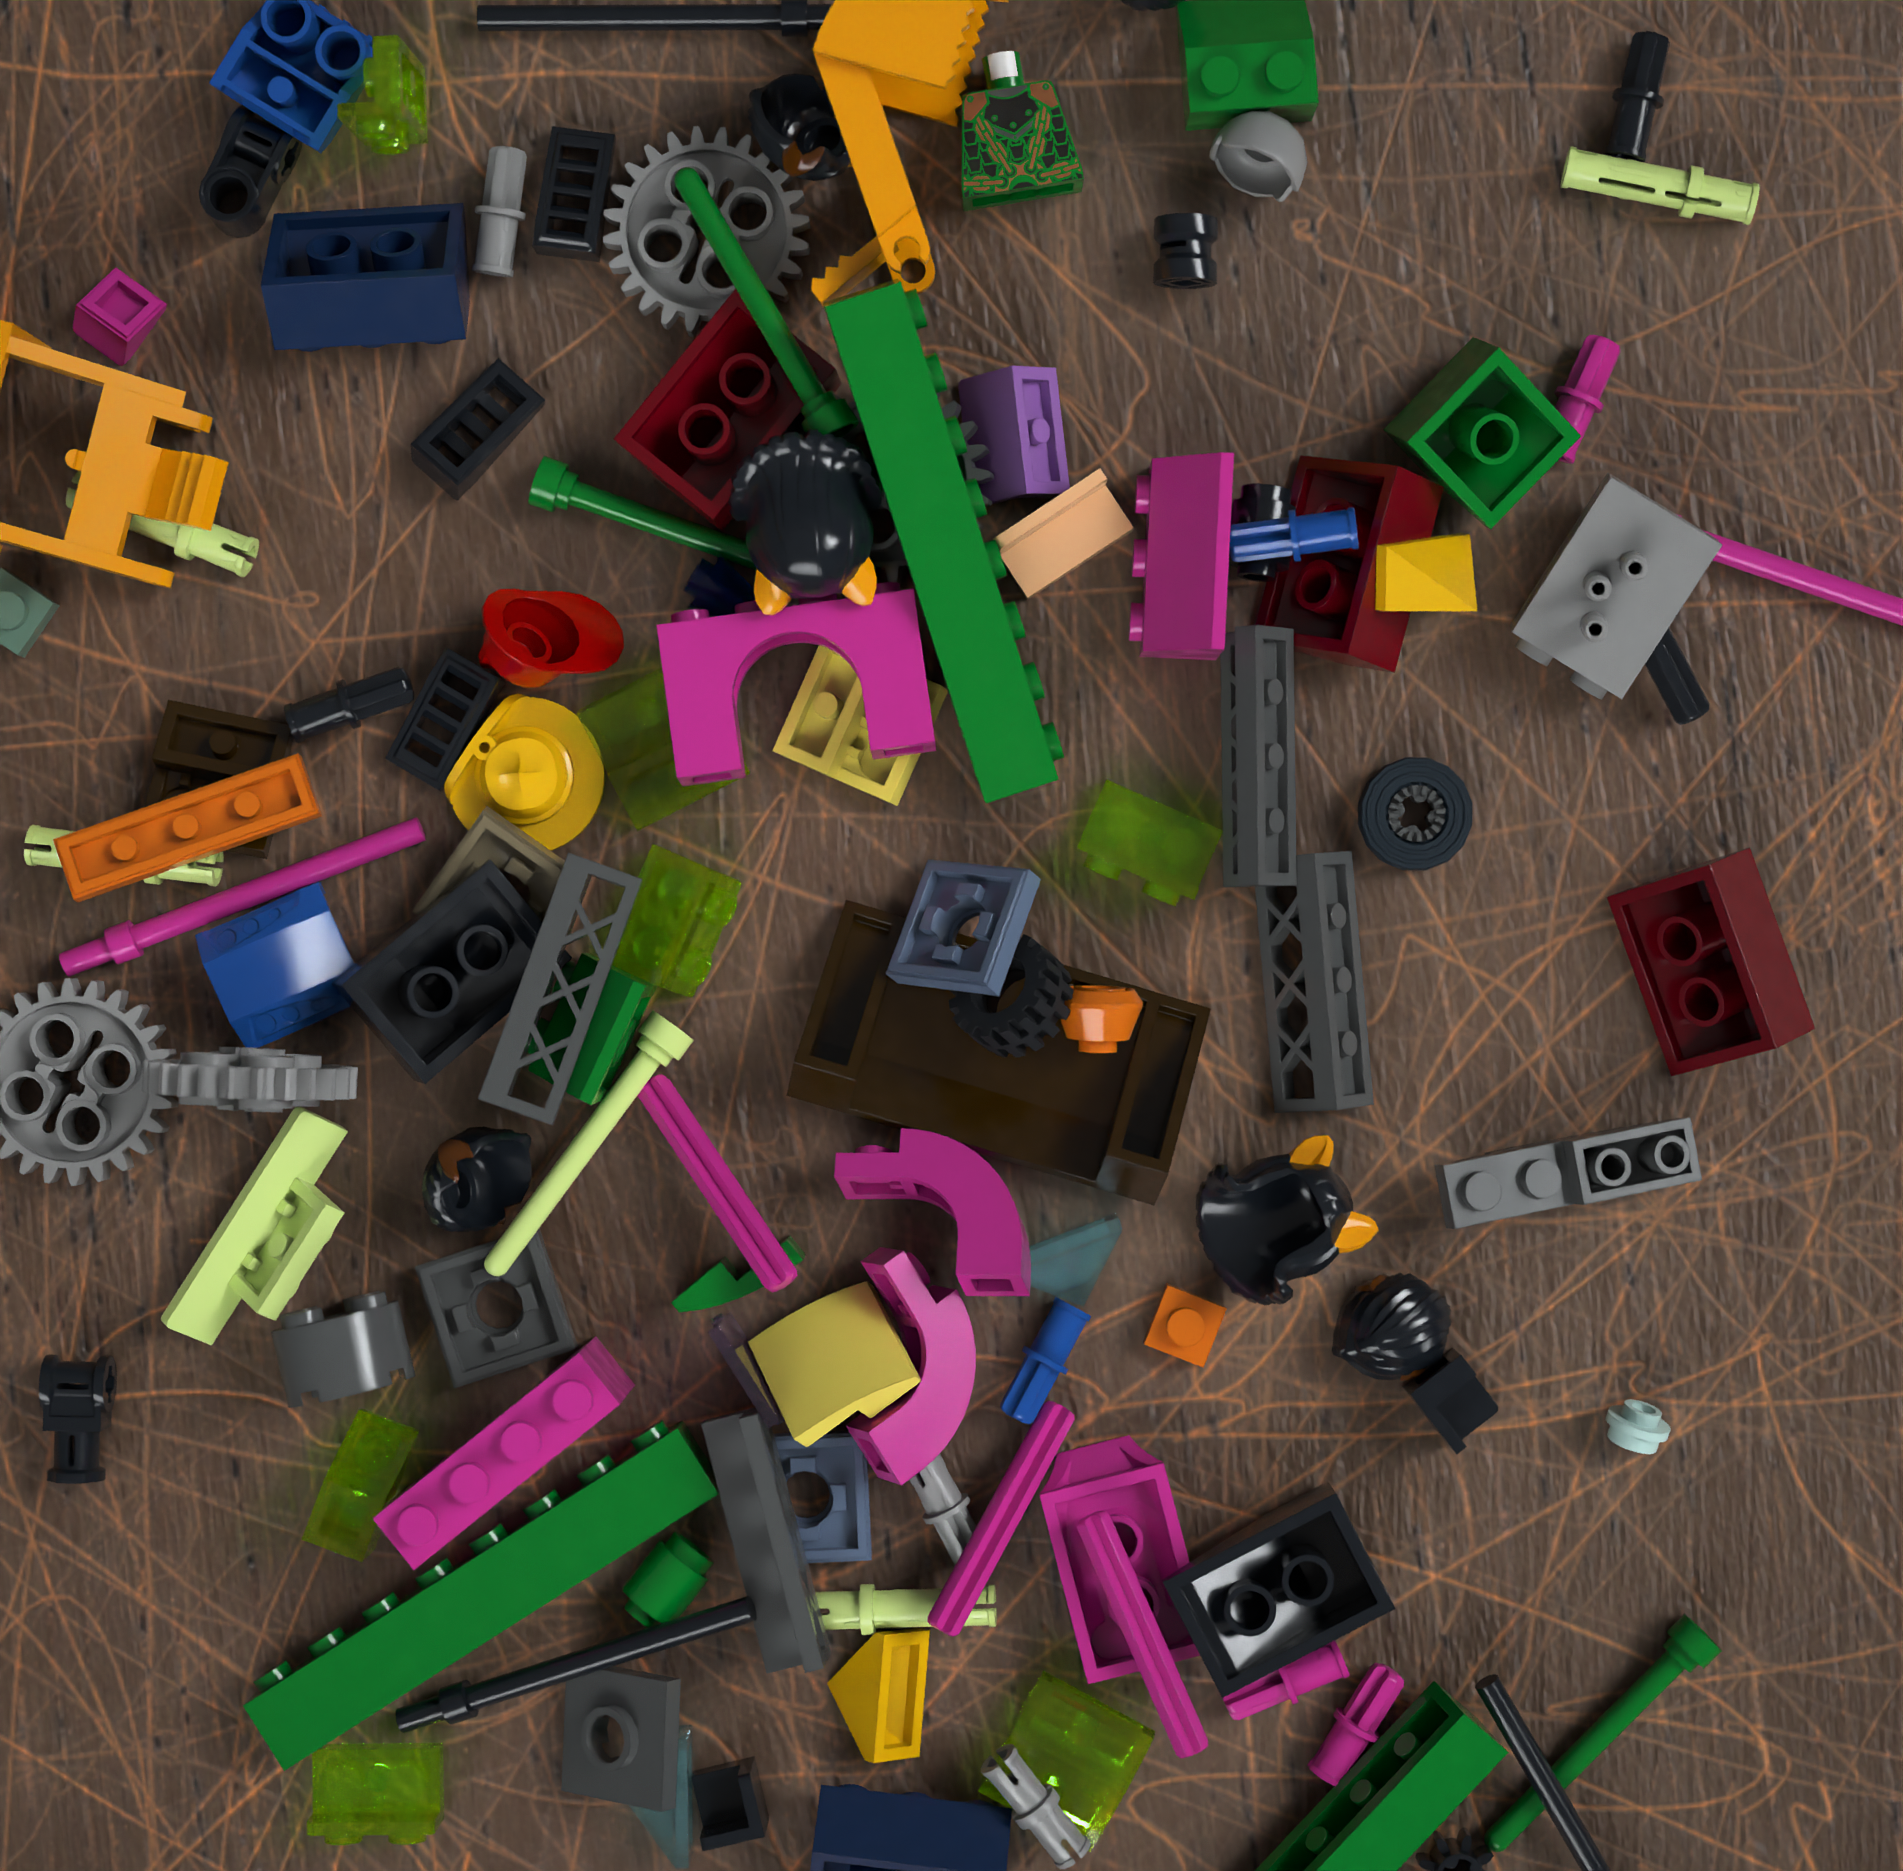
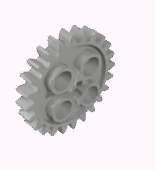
M693 126L690 145L682 146L673 132L667 133L669 152L661 155L654 147L647 144L644 146V150L650 164L645 169L630 162L625 164L627 173L634 183L631 187L617 184L612 185L611 191L623 203V208L604 210V217L610 224L620 227V231L604 236L603 243L608 249L623 251L622 254L615 257L608 264L613 274L632 273L620 287L626 297L644 291L645 294L638 307L641 314L647 316L661 306L663 308L661 314L663 328L669 330L679 316L685 318L688 335L694 337L701 321H709L735 290L734 285L719 289L712 287L706 282L708 270L719 261L707 239L701 249L696 272L691 282L683 284L680 281L683 272L688 268L699 248V241L694 231L695 226L699 227L686 203L680 202L674 196L676 190L674 184L675 174L684 167L693 168L697 171L700 178L708 183V191L716 205L719 197L718 194L724 182L731 181L734 183L732 192L727 196L719 210L769 295L783 302L789 300L788 292L781 283L782 278L801 280L803 276L802 270L796 263L791 261V256H805L810 253L809 243L794 237V234L811 228L809 216L791 214L793 210L799 208L805 202V197L802 190L783 191L790 184L793 177L784 173L781 169L771 173L770 170L774 163L763 152L754 158L752 156L753 141L750 135L746 134L734 148L729 146L726 127L719 128L713 143H705L699 126ZM743 204H759L767 211L764 222L756 229L743 230L733 224V215ZM661 235H673L682 241L681 251L671 261L658 262L649 257L648 252L651 243Z
M78 978L64 979L61 996H59L51 982L38 983L37 993L39 1002H36L26 992L15 994L14 1000L19 1013L16 1015L7 1009H0V1025L3 1028L0 1031V1136L2 1135L6 1139L0 1149V1159L10 1158L19 1152L22 1153L23 1157L19 1173L23 1175L34 1172L40 1164H44V1183L48 1184L57 1182L66 1168L71 1186L84 1184L88 1167L97 1182L110 1179V1160L121 1171L134 1168L133 1158L129 1149L132 1148L143 1155L152 1153L155 1149L145 1134L147 1131L155 1133L168 1132L170 1127L163 1119L157 1116L159 1109L178 1107L179 1103L168 1095L142 1092L143 1061L154 1059L169 1060L177 1054L176 1049L173 1048L157 1049L155 1041L167 1029L165 1025L145 1028L142 1022L146 1018L150 1007L147 1004H141L131 1008L129 1011L125 1010L129 991L125 989H117L105 1000L104 981L91 980L84 995H82ZM59 1021L66 1023L71 1028L74 1037L71 1050L64 1056L57 1054L49 1043L50 1030ZM96 1031H101L103 1040L87 1059L86 1056L90 1051L93 1041L92 1036ZM114 1051L121 1052L130 1063L129 1077L121 1086L113 1084L105 1074L106 1059ZM81 1068L77 1080L85 1085L84 1091L70 1093L67 1096L71 1089V1083L64 1078L65 1071L79 1070ZM29 1077L35 1079L43 1089L44 1098L42 1104L35 1112L25 1108L19 1097L21 1084ZM61 1105L62 1108L55 1123L56 1128L53 1132H48L45 1127L50 1115ZM84 1107L96 1113L100 1121L99 1133L92 1142L82 1139L75 1129L76 1116Z
M219 1047V1051L181 1052L180 1059L143 1061L142 1092L159 1095L179 1096V1104L217 1106V1109L283 1112V1109H291L293 1107L320 1106V1100L356 1099L358 1067L322 1064L321 1055L285 1054L284 1049Z

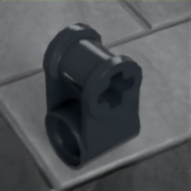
M242 105L231 115L222 134L220 146L205 177L201 181L199 189L200 204L210 219L223 233L236 238L249 237L263 226L283 183L290 176L296 165L303 144L287 132L255 118L254 112ZM234 190L248 192L247 202L241 210L232 214L220 212L221 200L227 193Z

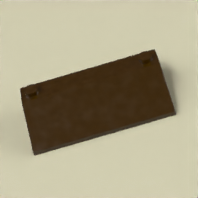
M849 900L845 901L793 1062L786 1096L900 1130L901 1128L919 1129L941 1134L983 1155L1155 1205L1169 1174L1211 1008L1064 965L1063 967L1069 972L1072 981L1067 983L1069 986L1109 985L1135 989L1143 1001V1007L1130 1039L1127 1041H1117V1052L1115 1053L1078 1051L1079 1040L1068 1039L1061 1020L1058 1019L1055 1025L1060 1031L1054 1038L1049 1034L1044 1036L1042 1040L1045 1046L1036 1052L1029 1046L1026 1047V1056L1016 1058L1009 1053L1007 1058L1001 1057L985 1049L956 1024L953 1019L955 1014L949 1009L948 1000L956 997L952 992L946 989L898 984L886 975L906 917ZM958 933L955 945L966 950L973 946L978 939ZM1025 978L1014 982L1005 990L999 1000L996 1013L1009 1007L1018 998L1023 990Z

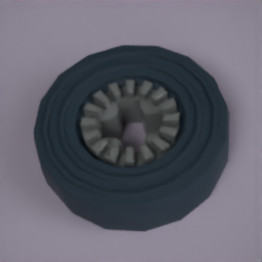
M1405 757L1383 766L1366 783L1358 802V826L1366 846L1382 862L1401 870H1428L1448 862L1464 846L1472 827L1473 803L1465 783L1449 766L1430 758ZM1406 797H1409L1415 804L1426 801L1430 805L1431 811L1424 816L1425 822L1428 825L1424 831L1420 832L1415 825L1403 827L1398 820L1405 812L1401 802Z

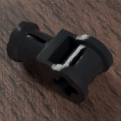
M46 1355L44 1357L39 1375V1400L43 1410V1431H54V1467L48 1469L47 1481L64 1484L100 1482L106 1479V1469L99 1466L100 1432L112 1425V1408L117 1388V1369L113 1356L101 1355L97 1362L61 1361L59 1355Z

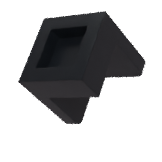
M1451 1348L1443 1354L1440 1361L1428 1366L1422 1374L1412 1378L1402 1387L1446 1444L1456 1454H1459L1467 1447L1462 1439L1498 1412V1405L1475 1377L1477 1376L1462 1355Z
M755 1756L692 1772L691 1779L703 1825L699 1837L702 1851L765 1837L769 1814Z

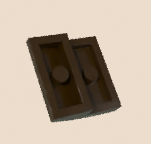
M168 700L152 755V760L156 767L144 807L289 757L293 741L289 725ZM273 834L226 851L267 859Z

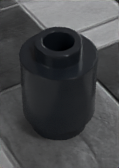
M1252 483L1242 485L1240 498L1235 499L1232 504L1231 525L1289 517V510H1296V507L1291 504L1292 492L1287 488L1271 484ZM1229 553V565L1237 568V577L1257 582H1271L1275 580L1276 572L1289 570L1291 556L1235 562Z

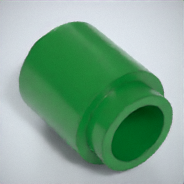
M674 1531L666 1542L659 1540L621 1588L630 1598L624 1605L625 1610L647 1628L680 1618L709 1581L706 1573L714 1564V1561L697 1545L682 1534Z

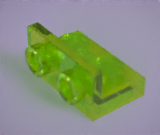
M399 35L372 36L373 57L364 59L363 75L367 96L369 98L374 97L375 101L337 104V116L365 146H371L372 152L384 155L404 154L410 151L409 144L428 143L425 67Z
M1106 779L1075 850L1087 855L1083 867L1115 881H1118L1121 872L1124 871L1145 881L1141 890L1142 893L1176 907L1180 897L1189 901L1195 900L1200 889L1198 887L1223 830Z
M652 844L638 876L643 881L612 965L663 989L691 998L695 995L698 986L708 976L712 966V953L721 932L735 914L741 881Z
M443 1743L326 1744L313 1752V1814L307 1820V1835L324 1836V1842L330 1845L356 1844L363 1841V1835H388V1842L399 1845L417 1844L426 1841L427 1835L435 1834L444 1820Z

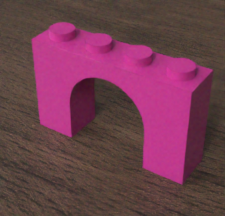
M884 582L876 584L872 605L869 606L857 605L848 598L837 599V595L834 594L811 599H798L799 605L786 606L779 613L771 616L763 614L756 601H749L735 605V614L710 617L709 610L692 609L673 613L671 615V623L656 625L676 776L681 785L691 786L746 778L737 712L738 694L742 681L749 669L759 658L777 647L792 643H810L828 648L840 655L853 668L862 686L873 760L936 751L914 589L901 590L900 583Z
M595 1336L546 1375L534 1388L450 1456L444 1457L398 1494L373 1520L412 1569L415 1570L618 1407L635 1384Z

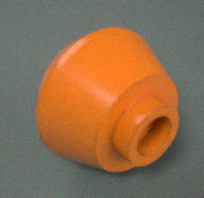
M1109 985L1070 986L1073 989V997L1071 1000L1064 1002V1005L1070 1009L1067 1020L1060 1019L1066 1037L1072 1040H1079L1078 1051L1117 1052V1041H1127L1130 1039L1143 1007V1001L1135 989Z

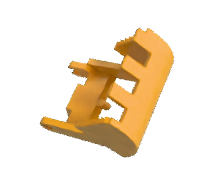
M835 0L819 30L813 53L877 236L853 256L839 255L838 268L826 266L825 279L812 278L811 291L823 308V302L845 296L884 262L887 263L892 280L897 278L901 281L904 292L916 289L917 293L921 294L932 285L935 279V266L930 254V245L882 106L958 127L959 118L956 111L962 107L960 95L968 90L964 80L972 75L969 64L976 59L973 48L981 43L978 32L985 27L982 16L989 12L986 0ZM989 0L995 2H1009V0ZM909 260H918L925 267V275L917 283H908L901 277V268Z
M0 320V391L9 358L103 387L87 452L71 449L65 456L66 464L70 468L81 472L64 540L0 522V541L145 583L171 588L174 572L124 558L122 554L132 515L211 531L229 462L208 455L160 448L151 445L156 421L197 433L201 431L210 433L213 418L182 408L186 395L185 391L51 349L52 347L14 323ZM0 544V555H1V551H2V547H3V545H1V544Z

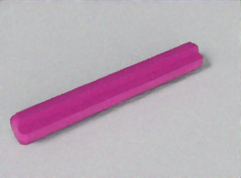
M662 1074L650 1078L638 1094L639 1099L763 1286L772 1293L785 1288L796 1279L798 1275L797 1269L670 1079Z
M1053 1401L1045 1402L1028 1430L928 1615L927 1622L942 1633L954 1637L962 1630L1074 1422V1414L1066 1407Z
M1105 1510L1087 1515L1077 1522L1078 1532L1173 1749L1179 1758L1198 1754L1208 1747V1738L1113 1521Z

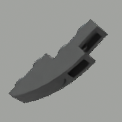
M1691 1117L1631 1125L1485 1152V1155L1434 1165L1445 1225L1449 1229L1463 1228L1573 1204L1586 1205L1702 1180Z

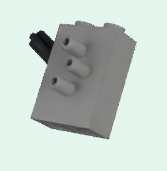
M1607 473L1510 624L1512 633L1520 637L1515 647L1545 666H1548L1551 660L1555 658L1575 670L1570 677V681L1601 700L1607 691L1622 699L1645 665L1674 721L1679 725L1693 722L1709 711L1710 703L1669 626L1720 550L1722 544L1705 531Z

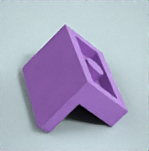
M1008 366L962 379L959 382L962 422L973 421L978 426V430L967 443L968 445H985L990 452L984 458L975 462L976 468L984 469L994 474L993 480L979 484L982 495L990 499L992 504L1015 498H1055L1070 488L1056 368Z

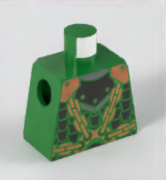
M1017 51L997 52L983 57L982 65L987 90L970 92L963 95L962 98L963 211L1082 192L1084 180L1082 166L1052 81L1044 80L1024 84L1020 54Z

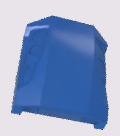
M266 0L255 15L242 27L209 84L322 154L336 136L366 84L374 76L384 60L393 55L394 50L382 40L378 39L376 41L369 34L366 36L345 19L343 21L332 15L324 6L320 4L318 6L311 0Z
M321 882L306 886L241 917L195 935L206 973L229 1023L245 1047L261 1048L351 1008L331 983L355 963L324 896L326 893Z

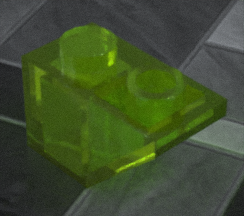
M360 1408L324 1478L301 1540L363 1562L375 1550L382 1530L373 1518L395 1498L420 1430Z

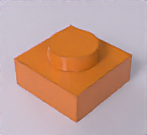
M1166 1283L1143 1343L1204 1368L1227 1308L1224 1305Z

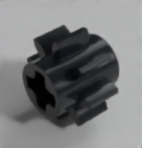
M1464 1827L1458 1832L1457 1838L1444 1839L1442 1834L1437 1830L1434 1831L1433 1839L1436 1844L1432 1847L1430 1853L1421 1852L1416 1853L1415 1856L1419 1866L1429 1871H1443L1444 1867L1455 1868L1459 1859L1464 1860L1469 1869L1468 1871H1487L1482 1869V1865L1490 1862L1494 1857L1488 1845H1481L1472 1850L1471 1835L1467 1828Z

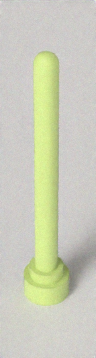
M655 1011L650 1013L638 1030L642 1036L635 1045L640 1050L486 1256L484 1266L490 1275L502 1276L509 1270L660 1064L667 1067L673 1058L679 1061L694 1041L692 1038Z

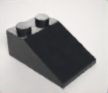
M487 860L380 942L331 984L414 1081L426 1084L510 1012L543 922L491 860ZM566 950L559 964L560 969L572 959Z
M1329 1482L1268 1512L1162 1580L1222 1698L1396 1609L1344 1507Z

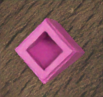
M115 267L76 304L73 331L77 336L116 364L123 366L134 355L165 312L167 304Z

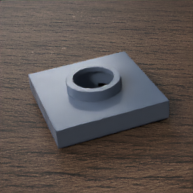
M928 859L886 975L898 984L999 996L1041 879L1030 869ZM975 916H980L978 925L972 933L978 941L966 950L955 945L956 936L960 928L968 920Z
M848 1430L829 1431L808 1448L794 1440L791 1433L774 1434L786 1482L794 1474L807 1471L821 1476L829 1488V1502L822 1512L808 1518L795 1515L807 1562L824 1563L872 1560L868 1461Z

